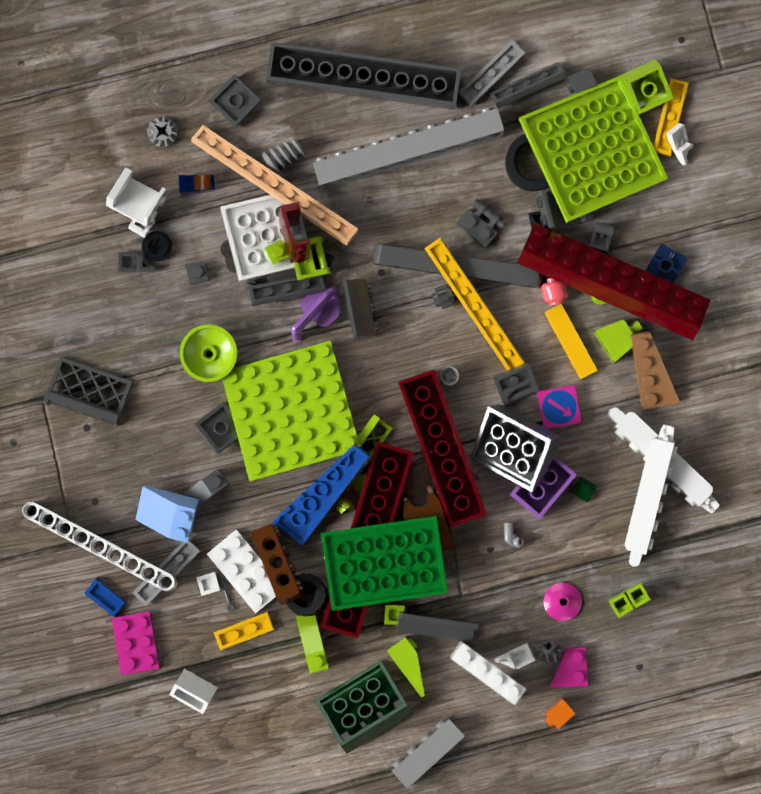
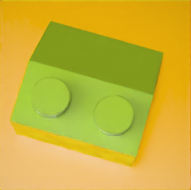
M655 59L620 75L638 114L674 99L662 67Z

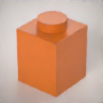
M560 698L544 713L547 716L545 721L552 728L556 726L559 729L575 715V712Z

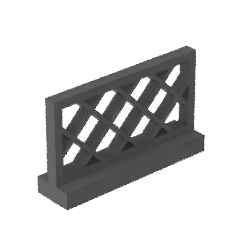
M60 357L48 390L43 398L47 403L118 426L120 415L133 382ZM62 364L71 365L73 372L63 376L60 371ZM83 370L88 371L91 378L81 382L77 373ZM75 374L79 383L69 388L65 379ZM102 376L106 377L109 384L99 388L95 379ZM63 380L67 389L61 392L54 391L55 383ZM93 381L97 390L87 394L83 385ZM118 383L126 384L125 391L117 395L113 385ZM81 386L84 396L80 398L73 397L70 391ZM111 387L115 396L105 400L101 391ZM99 392L103 402L96 405L92 404L88 397ZM117 399L119 403L118 411L110 410L106 403Z

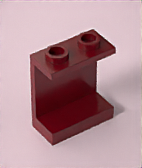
M299 202L280 206L279 224L290 263L305 262L310 256V240L295 243L290 228L300 223L301 208Z

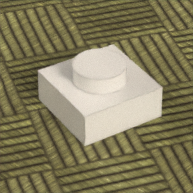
M132 220L128 229L145 238L155 224V220L153 222L149 221L147 226Z
M216 572L196 577L201 596L220 591Z

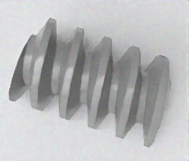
M289 137V144L282 141L283 148L275 145L276 152L270 148V155H267L265 152L262 153L263 159L271 171L275 169L279 172V165L286 168L285 161L293 164L292 157L298 161L299 153L304 157L306 156L297 140Z

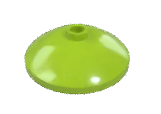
M201 325L192 329L184 337L180 346V361L185 371L194 379L202 382H215L226 377L234 368L237 361V346L233 337L225 329L216 325ZM208 351L213 352L211 358L206 357Z

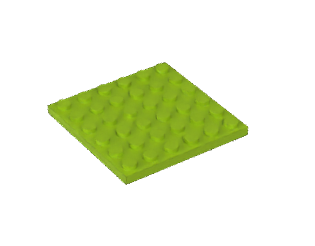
M621 76L519 118V122L566 223L668 179Z
M331 340L233 368L222 379L250 483L341 457L354 444L360 447Z

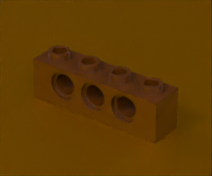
M271 523L251 532L278 603L283 606L303 597L302 590H304L301 580L296 579L294 573L297 570L294 563L288 559L290 552L286 544H282L280 538H283L280 528H276ZM271 542H275V548L268 550V545ZM282 559L281 567L275 568V562ZM289 577V583L282 585L283 578Z

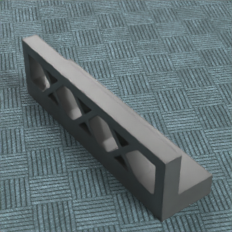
M399 612L396 631L473 642L474 630H478V624Z

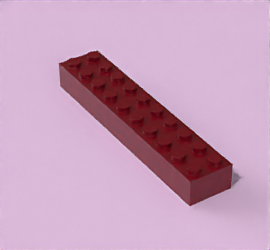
M534 223L517 261L522 266L560 281L565 285L690 340H694L700 330L710 303L708 298L537 223Z
M376 441L350 529L394 521L414 452ZM329 597L321 628L358 638L368 605L332 610Z

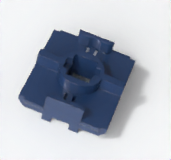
M660 244L645 271L674 283L687 258L673 251L668 246ZM664 260L671 263L667 271L661 268Z

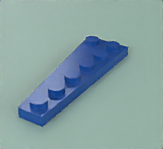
M354 444L275 518L272 523L303 545L370 457V454L357 444Z

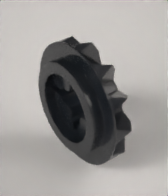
M153 231L143 239L142 251L148 259L154 262L163 261L169 257L172 251V241L164 232ZM159 239L160 245L165 249H158V252L155 254V248L149 246V244H156Z

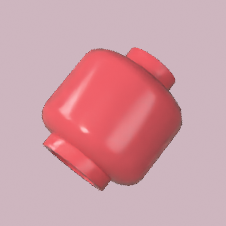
M547 278V282L541 286L543 299L549 305L565 303L564 300L568 297L565 284L552 278Z

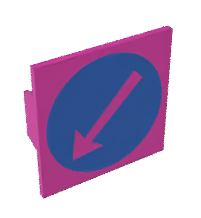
M575 385L537 392L544 428L550 429L582 423Z

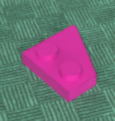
M586 647L566 648L554 678L550 683V688L588 686Z

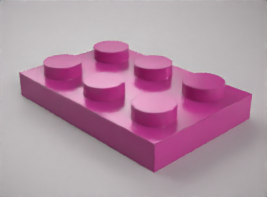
M150 611L112 618L121 675L159 669Z

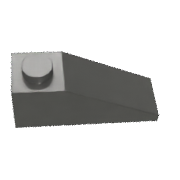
M216 469L182 495L199 499V507L230 484L221 471Z

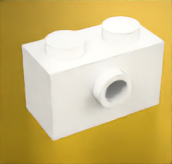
M184 669L176 681L170 696L203 714L218 687Z

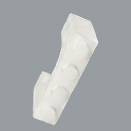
M460 641L450 655L452 660L514 705L526 690L523 685L495 667L462 641Z

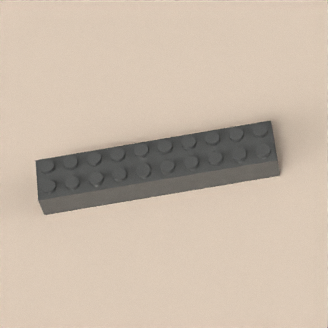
M271 42L266 81L267 84L455 110L461 68Z

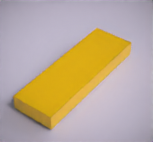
M266 612L214 632L221 651L275 629L269 613Z

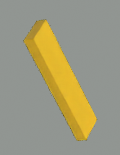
M673 78L669 80V88L674 99L665 102L663 105L653 145L657 154L669 157L672 154L673 149L666 133L680 121L689 82Z
M562 304L544 312L579 379L581 380L598 371Z

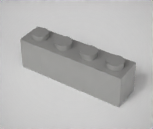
M450 718L447 720L441 719L435 725L437 727L436 730L432 733L428 731L421 738L422 742L418 746L414 744L406 751L408 755L404 759L400 757L392 764L394 767L392 772L407 789L465 737Z

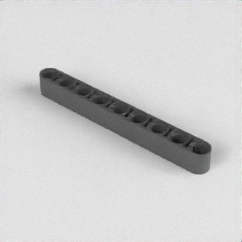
M375 245L374 265L442 275L426 251ZM453 255L468 279L541 288L543 274L525 266Z

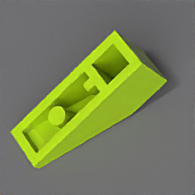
M316 615L307 617L296 616L310 674L329 669Z
M404 637L390 647L387 652L422 698L425 694L418 655L415 650L417 645L412 638L407 639Z

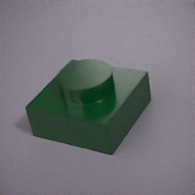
M580 476L571 494L588 502L597 485Z

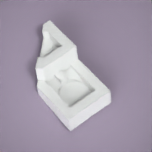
M678 123L666 134L680 163L687 165L689 160L686 157L693 144L688 143L685 125Z
M528 642L494 658L495 662L510 666L513 669L521 668L536 660Z

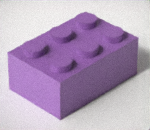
M554 457L534 492L517 484L509 495L537 519H540L577 474L558 458Z

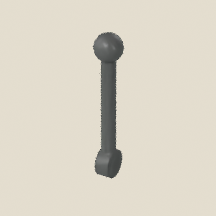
M218 573L217 578L221 582L228 604L227 610L233 611L235 607L231 604L224 582L223 573Z

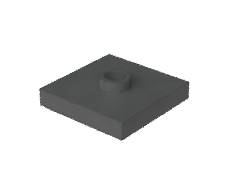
M236 74L209 100V103L235 128L262 102V99Z
M225 402L221 403L193 425L216 455L238 440L231 410Z

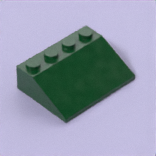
M381 660L315 700L346 754L413 714Z

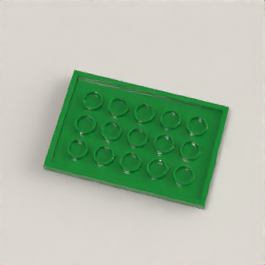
M436 516L321 533L332 610L448 593Z

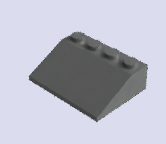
M501 404L492 405L487 408L470 458L523 488L534 492L554 459L562 437Z

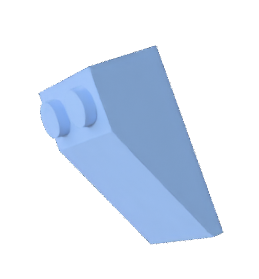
M143 485L136 520L170 539L188 543L192 534L199 499Z

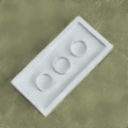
M237 529L207 553L209 558L255 613L276 597L261 558Z

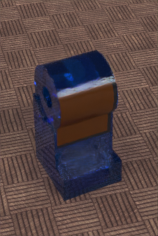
M212 174L178 175L179 192L181 195L215 191V179Z

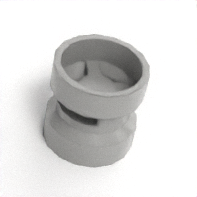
M447 366L442 369L439 378L443 385L453 386L459 379V373L453 366Z

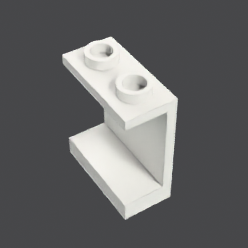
M125 167L107 196L106 206L147 226L149 221L153 222L156 218L157 208L164 205L167 198L165 196L166 189L162 187L160 192H157L132 179V171Z

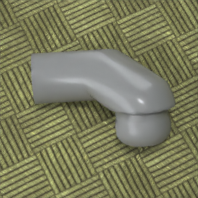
M504 523V540L513 548L522 547L524 540L514 533L513 523Z

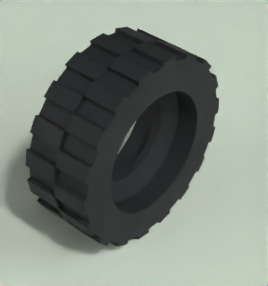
M310 573L295 575L297 580H301L303 586L308 585L314 589L315 598L309 604H302L296 599L287 603L288 608L295 614L303 617L319 613L324 608L325 602H327L325 584L317 576Z

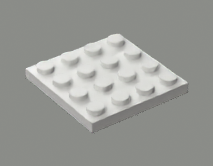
M272 195L220 207L239 282L294 269V264L290 263L289 258L272 266L264 250V247L281 239L285 245L279 224L280 206L285 204ZM300 215L299 225L290 227L294 242L307 239L303 219Z

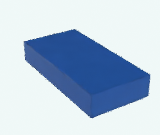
M97 578L84 593L113 617L118 614L127 602Z

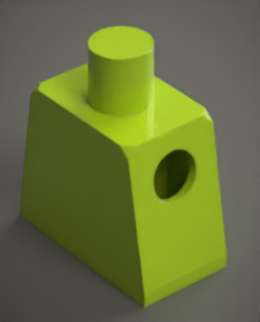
M623 319L596 330L594 334L612 363H614L632 348L630 335L639 333L643 328L637 320L627 325Z

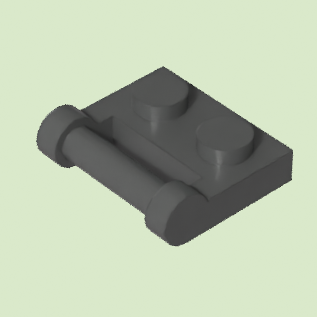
M528 362L492 377L505 407L510 406V403L531 394L536 395L539 392ZM530 383V387L521 390L517 393H514L510 396H506V393H509Z

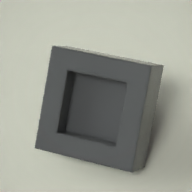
M205 261L186 265L190 284L209 280Z

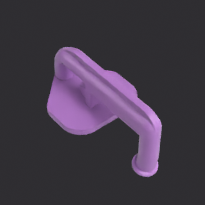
M330 287L322 293L307 295L302 300L301 309L305 314L291 328L292 340L294 342H300L303 339L301 331L311 320L319 326L328 327L339 317V295L336 287Z

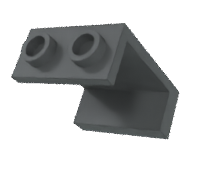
M543 190L536 194L535 201L537 207L540 208L541 224L548 229L554 230L585 223L594 218L591 212L566 223L552 191L545 192Z

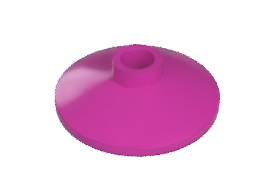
M556 583L545 593L544 608L553 619L559 621L570 620L579 613L582 607L580 592L569 583ZM562 598L567 600V604L564 606L560 604Z

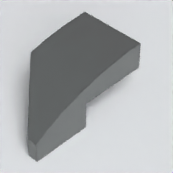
M117 253V272L155 271V268L141 254Z

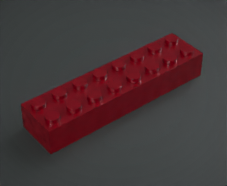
M435 369L399 381L400 391L449 527L451 528L487 515Z

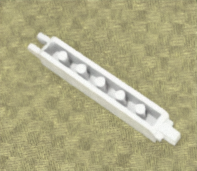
M617 407L609 409L608 416L616 424L614 426L616 429L615 434L622 440L624 438L630 442L628 446L635 453L640 452L644 456L643 460L646 462L651 439L658 436V434L634 412L624 414ZM676 453L675 458L671 457L669 465H673L670 477L666 476L672 482L670 486L678 493L681 491L686 496L684 499L691 506H701L712 514L720 506L711 495L713 487L679 454Z
M663 424L659 435L652 438L624 545L627 550L631 551L629 563L633 567L639 565L642 554L646 555L647 550H652L654 539H651L652 531L656 532L659 522L655 520L656 514H661L663 502H660L661 495H666L668 487L665 479L666 476L670 477L673 465H669L671 457L675 458L677 447L674 446L675 441L673 440L674 426Z

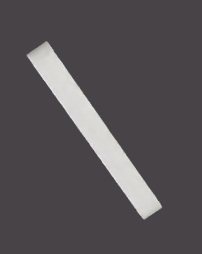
M28 502L23 506L22 513L27 519L164 591H172L177 587V579L172 574L34 502ZM32 506H35L37 509L34 516L29 515V509ZM52 515L54 518L51 525H47L45 522L46 517ZM65 524L70 525V531L67 534L62 532V527ZM81 533L87 534V540L84 543L79 541ZM102 541L104 544V549L101 552H98L96 550V544ZM119 550L121 558L115 561L112 555L114 551ZM136 559L138 566L136 569L131 570L129 563L131 560ZM153 568L155 575L153 578L148 579L146 572L148 569ZM166 577H170L172 580V584L168 588H165L163 585V580Z

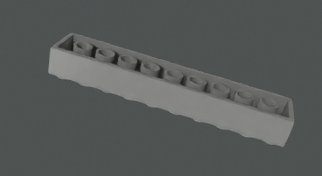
M492 107L483 109L482 113L477 115L469 113L464 115L463 119L457 121L456 118L446 120L445 124L440 126L432 124L427 126L426 130L420 132L419 129L409 131L408 135L403 137L395 135L386 142L378 140L372 142V146L366 148L363 145L358 146L349 153L341 151L335 153V157L327 159V156L318 158L313 163L320 191L503 136L504 128L498 108L493 110Z

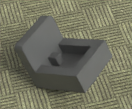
M596 222L589 246L607 254L615 227L606 223Z

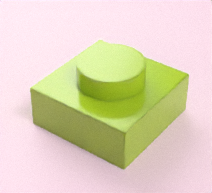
M282 239L264 247L272 266L289 258Z
M385 604L383 624L397 625L399 612L404 613L405 606Z

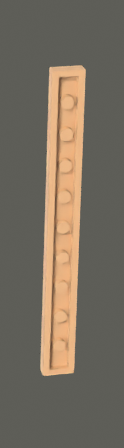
M204 125L191 138L192 143L283 204L299 202L301 216L346 246L357 234V227Z

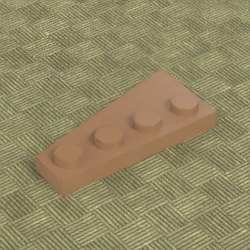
M647 331L631 334L641 408L645 410L680 403L651 333Z

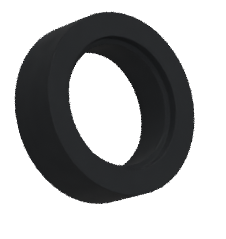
M523 134L512 142L505 158L507 175L517 187L532 192L544 190L549 187L545 177L539 180H530L523 177L516 168L515 158L518 151L530 144L526 135Z

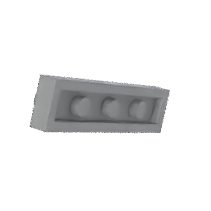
M511 40L458 92V95L472 107L525 55V52Z
M190 540L188 543L182 542L158 567L176 577L200 550ZM153 571L147 578H153L155 575V571ZM166 577L163 580L164 587L172 581L170 577ZM143 581L133 594L147 606L162 590Z

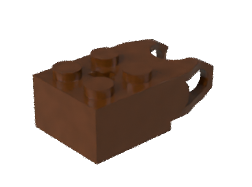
M431 485L426 486L428 500L422 507H414L407 499L406 493L401 494L404 502V519L411 520L436 516L441 550L445 551L454 548L441 503L433 494Z

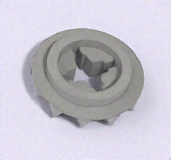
M165 116L156 117L153 121H150L147 134L149 140L154 145L166 147L176 140L178 129L172 119ZM156 127H166L165 131L168 137L163 134L158 136L159 131Z

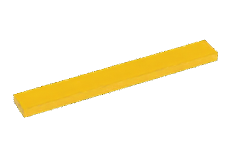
M441 237L424 249L506 370L524 364V360Z

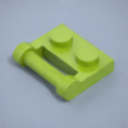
M322 236L295 241L296 243L310 240L311 245H315L320 269L316 270L310 248L309 259L302 263L293 262L298 281L331 274L323 250Z

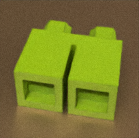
M636 583L608 599V602L616 616L620 618L634 610L633 607L636 609L651 599L642 584Z

